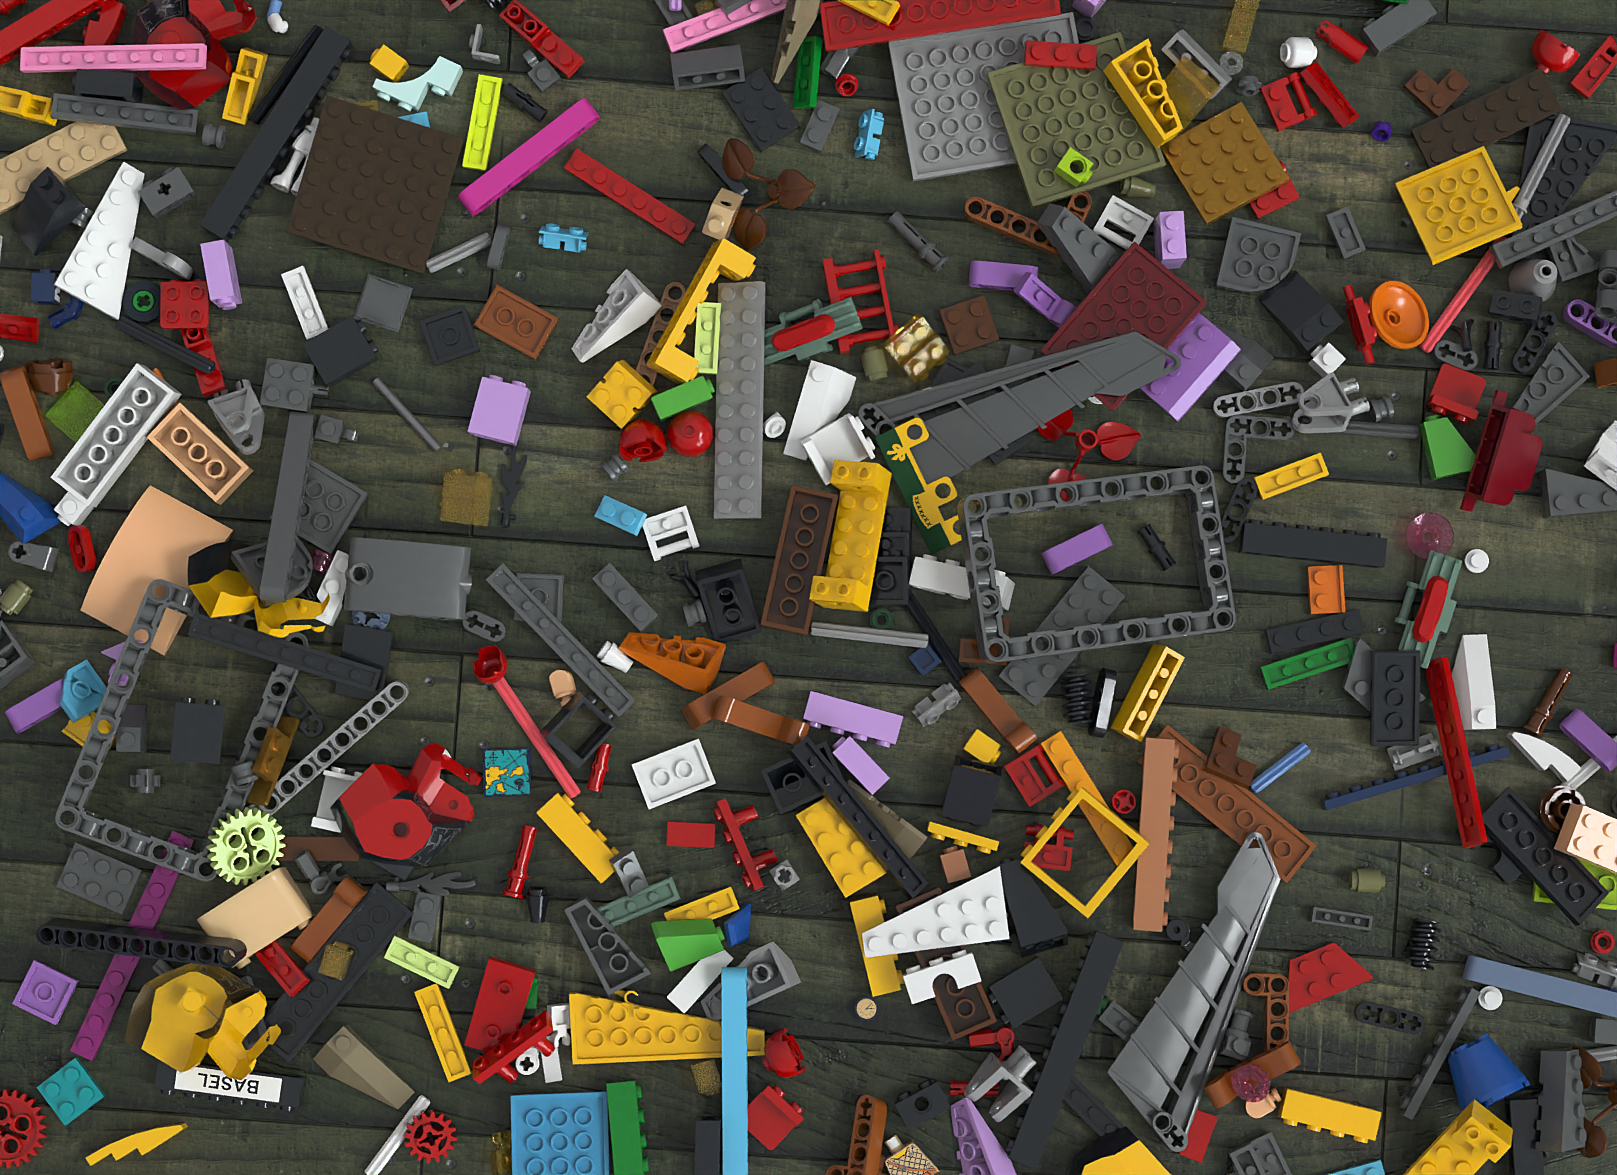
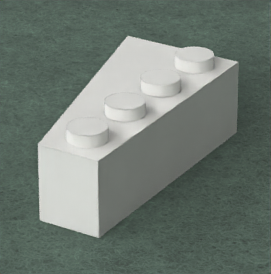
M923 554V558L915 556L909 585L942 595L948 593L950 594L949 596L962 600L970 598L966 568L960 567V562L946 559L945 563L936 561L937 557ZM994 570L996 585L1000 589L1002 609L1008 611L1015 583L1008 577H1005V572ZM983 597L982 604L989 606L991 604L990 600L987 597Z

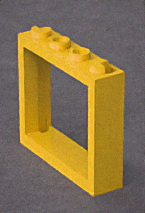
M1082 787L1079 791L1075 788L1068 796L1067 800L1070 803L1065 809L1059 807L1051 817L1054 820L1049 828L1044 826L1036 835L1039 839L1034 846L1029 844L1021 854L1024 859L1020 863L1084 916L1089 918L1150 842ZM1082 798L1137 843L1086 906L1032 862V859Z

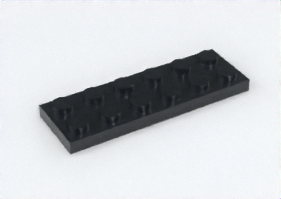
M1510 787L1504 789L1482 813L1485 831L1575 926L1580 925L1609 894L1577 858L1554 849L1558 838Z

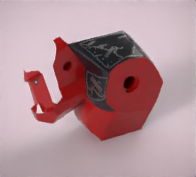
M151 0L137 12L133 45L204 43L207 46L206 69L135 71V74L152 93L176 109L187 110L195 108L231 81V60L219 40L250 31L257 20L254 7L245 0H233L236 6L235 12H227L220 0Z
M433 742L421 749L408 778L395 767L386 764H372L334 802L330 809L343 837L361 858L382 864L413 867L427 866L472 822L475 816L469 798L440 779L441 769L446 768L470 785L478 786L481 776L472 767L466 768L453 760L445 747Z

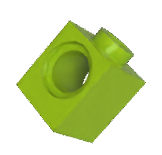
M1070 147L1053 172L1077 188L1081 182L1085 184L1093 173L1090 168L1094 163ZM1077 164L1081 169V173H1073L1070 165Z

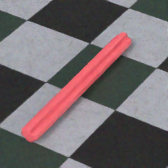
M1504 236L1495 239L1492 245L1497 244L1503 240H1506L1507 238H1505ZM1490 248L1426 335V338L1419 345L1424 352L1430 353L1496 262Z
M502 677L498 682L493 683L568 797L574 798L580 794V789L547 740L539 733V728L505 678Z

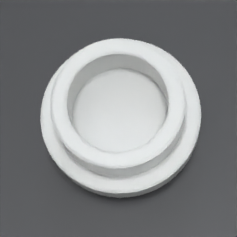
M1474 549L1466 554L1464 562L1469 571L1480 573L1488 567L1489 558L1484 551Z
M1485 986L1479 991L1481 993L1478 997V1002L1484 1009L1494 1010L1501 1005L1502 994L1498 988Z

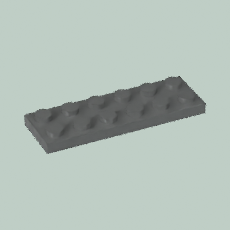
M1088 566L1035 632L1103 624L1124 599L1125 595ZM1083 632L1081 639L1085 644L1088 643L1089 636ZM1037 638L1035 645L1041 651L1044 644L1041 639ZM1079 652L1010 661L998 677L1035 707Z

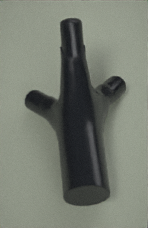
M1470 319L1468 323L1467 320H1462V329L1456 326L1451 328L1460 336L1464 352L1472 350L1470 331L1474 323L1473 319Z
M685 560L681 576L672 575L671 579L682 583L692 597L695 598L700 595V591L691 578L688 561Z

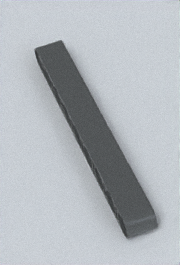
M290 412L260 585L261 601L282 603L287 601L316 429L315 413Z

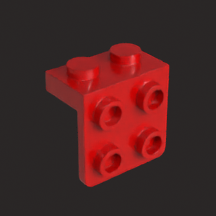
M195 279L190 282L169 280V282H161L160 325L163 329H206L209 326L210 295L206 280Z
M1445 363L1439 369L1426 407L1431 408V411L1436 414H1446L1454 417V420L1459 423L1470 424L1476 420L1479 413L1476 407L1486 380Z
M768 1083L748 1105V1131L767 1149L773 1150L796 1125L798 1126L803 1121L804 1116L801 1113L804 1110L796 1102L792 1101L790 1103L784 1098L786 1093L778 1085L772 1086Z

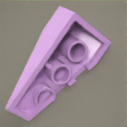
M966 1097L951 1105L953 1131L959 1143V1151H956L957 1159H961L963 1172L959 1175H1016L1011 1160L972 1101Z

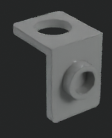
M477 24L475 35L471 34L469 42L473 59L500 64L501 60L498 55L479 52L483 28L481 24Z

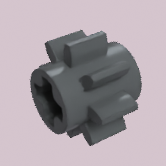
M136 769V775H130V787H136V793H154V787H160V775H154V769Z

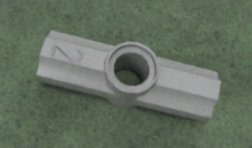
M787 859L769 871L782 891L800 880Z

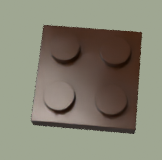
M984 295L939 310L954 356L999 341Z

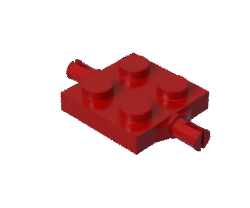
M1352 285L1342 288L1346 297V306L1344 308L1357 351H1362L1365 365L1374 363L1371 346L1375 343L1377 332L1373 324L1370 325L1369 322L1370 309L1368 303L1363 302L1362 297H1355Z

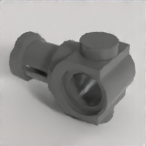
M1233 1009L1230 1028H1226L1218 1052L1243 1061L1248 1057L1251 1039L1246 1031L1249 1019H1252L1253 1014L1244 1010Z

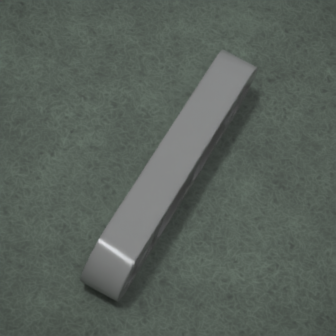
M1289 382L1218 397L1213 402L1212 411L1218 418H1229L1234 415H1244L1298 403L1300 396L1304 393V389L1297 382ZM1290 387H1293L1294 391L1298 390L1299 394L1295 396V399H1292V396H1285L1282 398L1284 402H1281V394L1287 393ZM1267 391L1273 392L1276 396L1275 403H1265L1263 400L1264 393ZM1243 396H1248L1252 399L1253 405L1250 409H1244L1240 405V399ZM1232 398H1235L1237 412L1234 411L1235 407L1228 408L1226 413L1217 409L1221 401L1228 405L1232 404Z

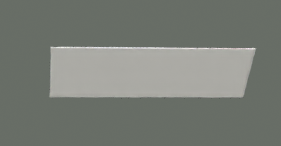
M555 1047L554 1052L548 1057L541 1053L546 1083L562 1080L558 1048Z

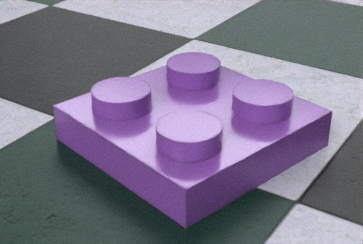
M34 960L12 1004L57 1025L79 980L38 960Z

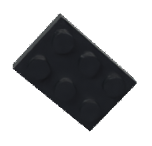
M762 68L745 77L744 82H738L722 92L723 97L760 152H763L800 128V124Z

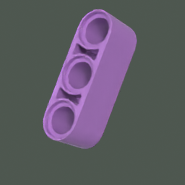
M971 261L968 285L975 288L1014 291L1026 271L1038 278L1039 268L1030 265Z
M1574 300L1563 308L1562 318L1565 322L1610 348L1617 347V341L1612 337V331H1617V324L1597 317L1595 315V307L1582 300ZM1574 306L1579 310V317H1574L1571 314V307ZM1592 318L1597 319L1599 321V329H1595L1594 327H1592Z
M1100 524L1041 553L1051 575L1109 548L1113 544L1104 525Z
M64 678L4 712L16 734L29 729L63 709L60 705Z
M1575 708L1559 724V728L1598 765L1610 773L1617 766V743L1587 715Z

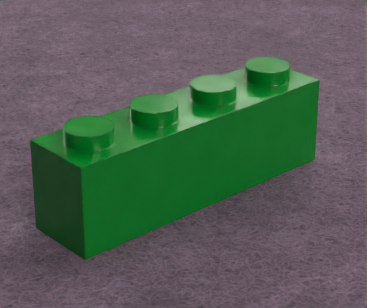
M636 1079L609 1081L606 1083L614 1175H645V1172H649L648 1157H643V1148L647 1147L646 1133H641L640 1123H645L644 1109H639L638 1099H642L641 1084L637 1085Z

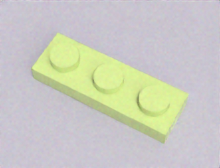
M703 302L697 305L694 358L699 361L696 366L699 368L697 374H717L721 303Z
M396 935L384 956L385 959L450 989L460 966Z

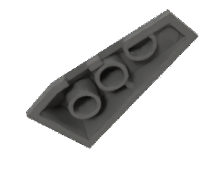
M1212 323L1241 349L1239 354L1221 374L1238 390L1244 392L1264 371L1274 357L1256 341Z

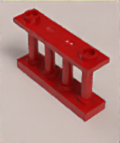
M879 249L874 250V259L840 266L833 264L832 258L823 259L822 264L830 305L842 301L844 298L881 292L883 305L856 311L859 319L885 315L887 323L886 329L854 335L850 333L837 338L840 355L849 354V347H853V344L890 338V344L894 346L896 345V339L900 338L898 325H893L883 269H886L884 255L880 256ZM876 269L877 283L845 289L837 287L836 278H840V275Z

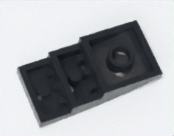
M886 507L869 604H909L912 507Z

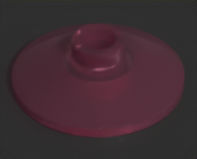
M1423 513L1416 516L1409 523L1406 531V541L1412 553L1419 558L1427 560L1430 550L1444 555L1447 554L1454 541V532L1451 524L1445 517L1437 513ZM1425 533L1432 535L1431 541L1425 540Z

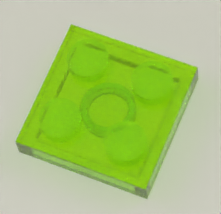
M76 380L70 389L48 411L45 417L77 443L105 404Z

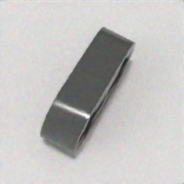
M498 224L488 257V268L500 270L510 235V227Z
M1447 340L1437 343L1432 351L1436 361L1442 364H1450L1465 371L1473 369L1478 362L1475 352L1472 350L1464 352L1462 346ZM1446 346L1447 352L1453 354V356L1445 355L1442 357L1441 351L1438 349ZM1468 355V360L1472 363L1464 366L1463 361L1458 359L1457 356L1463 358Z
M474 610L465 614L463 626L468 631L492 642H500L505 638L507 633L506 627L500 621ZM477 615V620L484 623L483 627L474 625L473 628H470L468 618H473ZM487 625L493 628L499 625V630L502 632L501 635H496L492 638V633L486 630Z

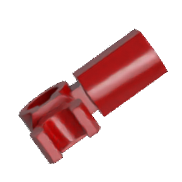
M1002 1025L996 1031L985 1029L968 1034L970 1048L994 1045V1042H997L998 1048L1001 1049L998 1056L1001 1061H1003L1005 1056H1011L1014 1052L1012 1051L1014 1047V1033L1009 1026Z

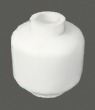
M1290 37L1280 48L1281 61L1289 68H1306L1312 64V61L1317 56L1316 46L1307 37Z

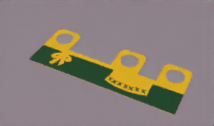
M914 418L875 437L908 507H912V515L931 554H934L962 540L961 535L956 534L953 530V524L959 520L958 515L944 521L938 509L939 506L955 499L957 491L949 477H942L928 485L926 484L909 448L926 441L929 433L920 418ZM913 424L919 425L922 428V436L916 440L910 439L907 435L908 427ZM941 483L949 485L951 489L950 495L947 498H939L935 493L937 485Z

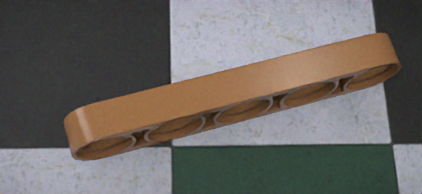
M672 282L665 288L660 302L662 306L655 315L636 371L641 376L645 375L650 378V384L653 387L658 372L646 366L645 357L653 353L657 345L653 341L654 333L658 331L664 332L669 323L661 319L662 311L670 309L675 313L686 292L684 286L679 282ZM674 287L682 290V296L677 300L669 297V291Z

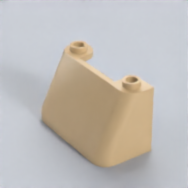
M281 867L198 918L197 921L208 936L238 939L246 945V956L232 967L237 966L238 969H241L251 962L249 958L254 953L297 927L299 930L304 929L310 924V919L316 915L286 867ZM229 950L230 954L235 957L233 951Z

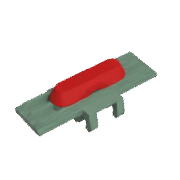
M852 297L824 308L821 301L816 299L812 304L789 313H780L781 324L765 330L764 366L796 354L799 361L808 360L814 354L832 351L833 347L831 344H828L829 341L863 329ZM815 313L814 318L791 325L792 321Z
M1432 550L1429 552L1419 584L1407 581L1406 595L1399 616L1394 621L1399 625L1405 626L1398 650H1420V667L1428 669L1439 632L1447 634L1457 601L1450 598L1462 564L1461 560ZM1416 592H1422V602L1415 620H1407Z

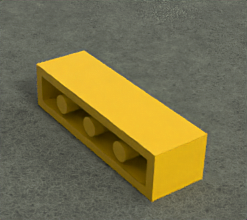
M1153 644L1110 728L1128 739L1142 742L1185 657L1166 646Z
M557 793L536 813L597 880L603 883L614 873L609 860L620 852L614 846L610 849L605 844L607 838L599 829L594 831L588 825L591 821L582 811L578 814L572 808L575 803L566 794L561 796Z
M878 895L849 902L872 996L901 990L900 984H903L904 980L901 969L896 970L894 961L898 960L897 954L865 958L862 933L884 923L883 914L887 913L884 899L879 900Z
M1283 1088L1282 1101H1280L1277 1116L1283 1118V1123L1297 1126L1298 1122L1307 1124V1129L1318 1132L1321 1131V1128L1330 1130L1331 1135L1344 1138V1134L1354 1136L1353 1140L1367 1143L1368 1139L1375 1141L1382 1112Z

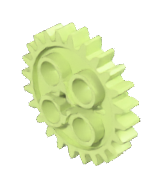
M245 807L244 813L238 808L235 809V816L226 813L227 821L219 819L221 827L212 828L216 835L208 836L213 844L206 846L208 850L212 851V853L207 855V858L213 861L210 866L217 869L216 873L220 877L223 876V879L227 882L232 880L235 885L240 880L245 886L248 884L249 879L253 883L256 882L257 876L262 878L265 876L264 872L273 871L271 868L272 864H280L275 860L276 857L284 855L279 851V848L285 847V844L279 841L285 837L284 834L278 832L282 827L277 823L275 824L276 819L272 816L269 817L266 811L261 813L258 808H254L251 811L248 807ZM259 827L257 834L251 836L252 831ZM236 834L235 840L229 843V838ZM263 849V854L256 858L258 851ZM238 857H241L240 862L236 865H233L234 860Z

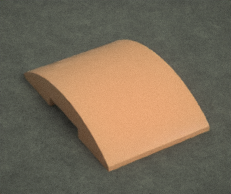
M150 485L124 521L107 550L88 589L81 611L128 636L149 584L154 580L162 579L191 590L188 586L187 576L189 556L210 545L229 541L234 530ZM159 584L154 586L152 593L156 598H163L167 593V589ZM166 607L150 648L165 656L187 615ZM143 629L137 630L134 634V639L140 640L143 643L149 637L148 632Z

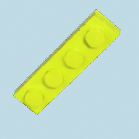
M479 74L463 159V168L487 172L503 83L502 78Z

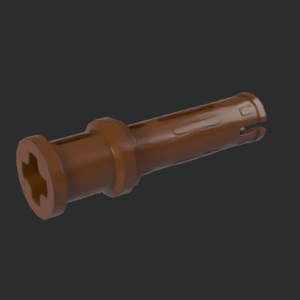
M1564 668L1558 669L1539 706L1533 708V715L1528 724H1524L1523 730L1537 738L1543 737L1542 732L1546 724L1553 718L1552 712L1573 676L1571 672Z

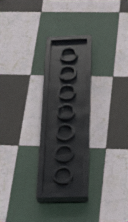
M376 882L303 969L310 982L294 997L289 996L285 991L263 1017L267 1030L275 1025L281 1029V1033L275 1043L268 1046L287 1062H290L410 919L413 911L381 884Z

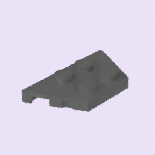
M1357 637L1354 643L1356 645L1354 653L1349 660L1348 673L1344 677L1342 688L1370 712L1371 651L1374 650ZM1420 693V702H1421V701H1423L1426 697Z

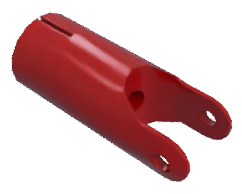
M1322 21L1320 27L1316 30L1318 37L1356 65L1369 47L1329 21Z

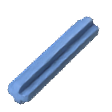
M1300 743L1253 779L1250 785L1252 791L1255 793L1260 792L1311 752L1310 748L1305 743Z

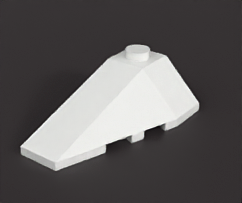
M628 269L610 286L606 292L609 296L603 306L598 305L595 312L597 315L592 324L589 323L585 326L571 348L582 363L645 324L662 306L654 294Z
M811 360L783 454L805 461L808 459V455L800 441L836 420L850 400L856 377L835 367Z
M1487 634L1462 635L1454 661L1452 678L1463 729H1496L1495 699Z

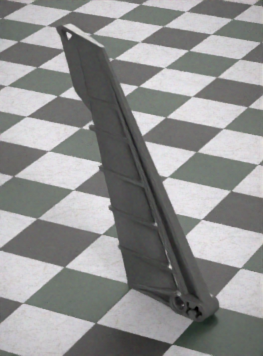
M1134 331L876 402L866 403L859 409V418L876 436L882 434L881 428L884 424H890L894 429L898 427L895 423L896 421L910 416L920 418L929 433V437L926 441L909 449L928 485L942 477L951 478L965 469H970V466L999 449L1009 448L1008 444L1039 426L1045 429L1047 426L1044 423L1075 405H1078L1081 409L1085 406L1081 402L1096 393L1124 396L1179 369L1181 359L1176 354ZM1167 356L1170 359H1172L1174 363L1173 365L1164 369L1165 358ZM1076 360L1079 361L1078 363H1075L1073 365L1067 366L1054 372H1051L1049 370ZM1043 371L1047 374L1010 389L1005 385ZM999 386L1004 390L968 405L962 400ZM955 401L962 406L927 421L919 415V413ZM866 409H875L874 416L877 419L884 418L883 421L877 424L876 428L873 425L877 422L873 418H866ZM919 425L909 427L907 429L908 437L913 440L919 439L922 436V428Z
M1255 831L1248 832L1216 887V915L1208 926L1202 922L1200 926L1204 932L1182 962L1180 959L1177 961L1180 967L1160 996L1153 998L1155 1003L1135 1032L1130 1034V1039L1107 1070L1108 1075L1146 1121L1162 1144L1175 1152L1183 1151L1188 1145L1187 1135L1204 1091L1203 1087L1209 1078L1280 882V877L1264 837L1261 833ZM1255 839L1259 847L1248 848L1252 840ZM1244 935H1245V938H1244V940H1243V942H1242V944H1241V947H1240V949H1239V951H1238V953H1237V956H1236L1235 960H1233V958H1234V956H1235V954H1236V952H1237V950H1238V948H1239V946H1240V943H1241V941H1242V939H1243V937H1244ZM1231 965L1232 967L1229 971V974L1215 1003L1213 999L1225 977V974L1229 966ZM1211 1006L1213 1010L1196 1045L1194 1038ZM1191 1047L1194 1052L1177 1088L1173 1082ZM1171 1088L1175 1095L1166 1112L1161 1107ZM1163 1115V1123L1156 1126L1157 1117ZM1169 1131L1176 1135L1174 1143L1173 1138L1168 1134Z

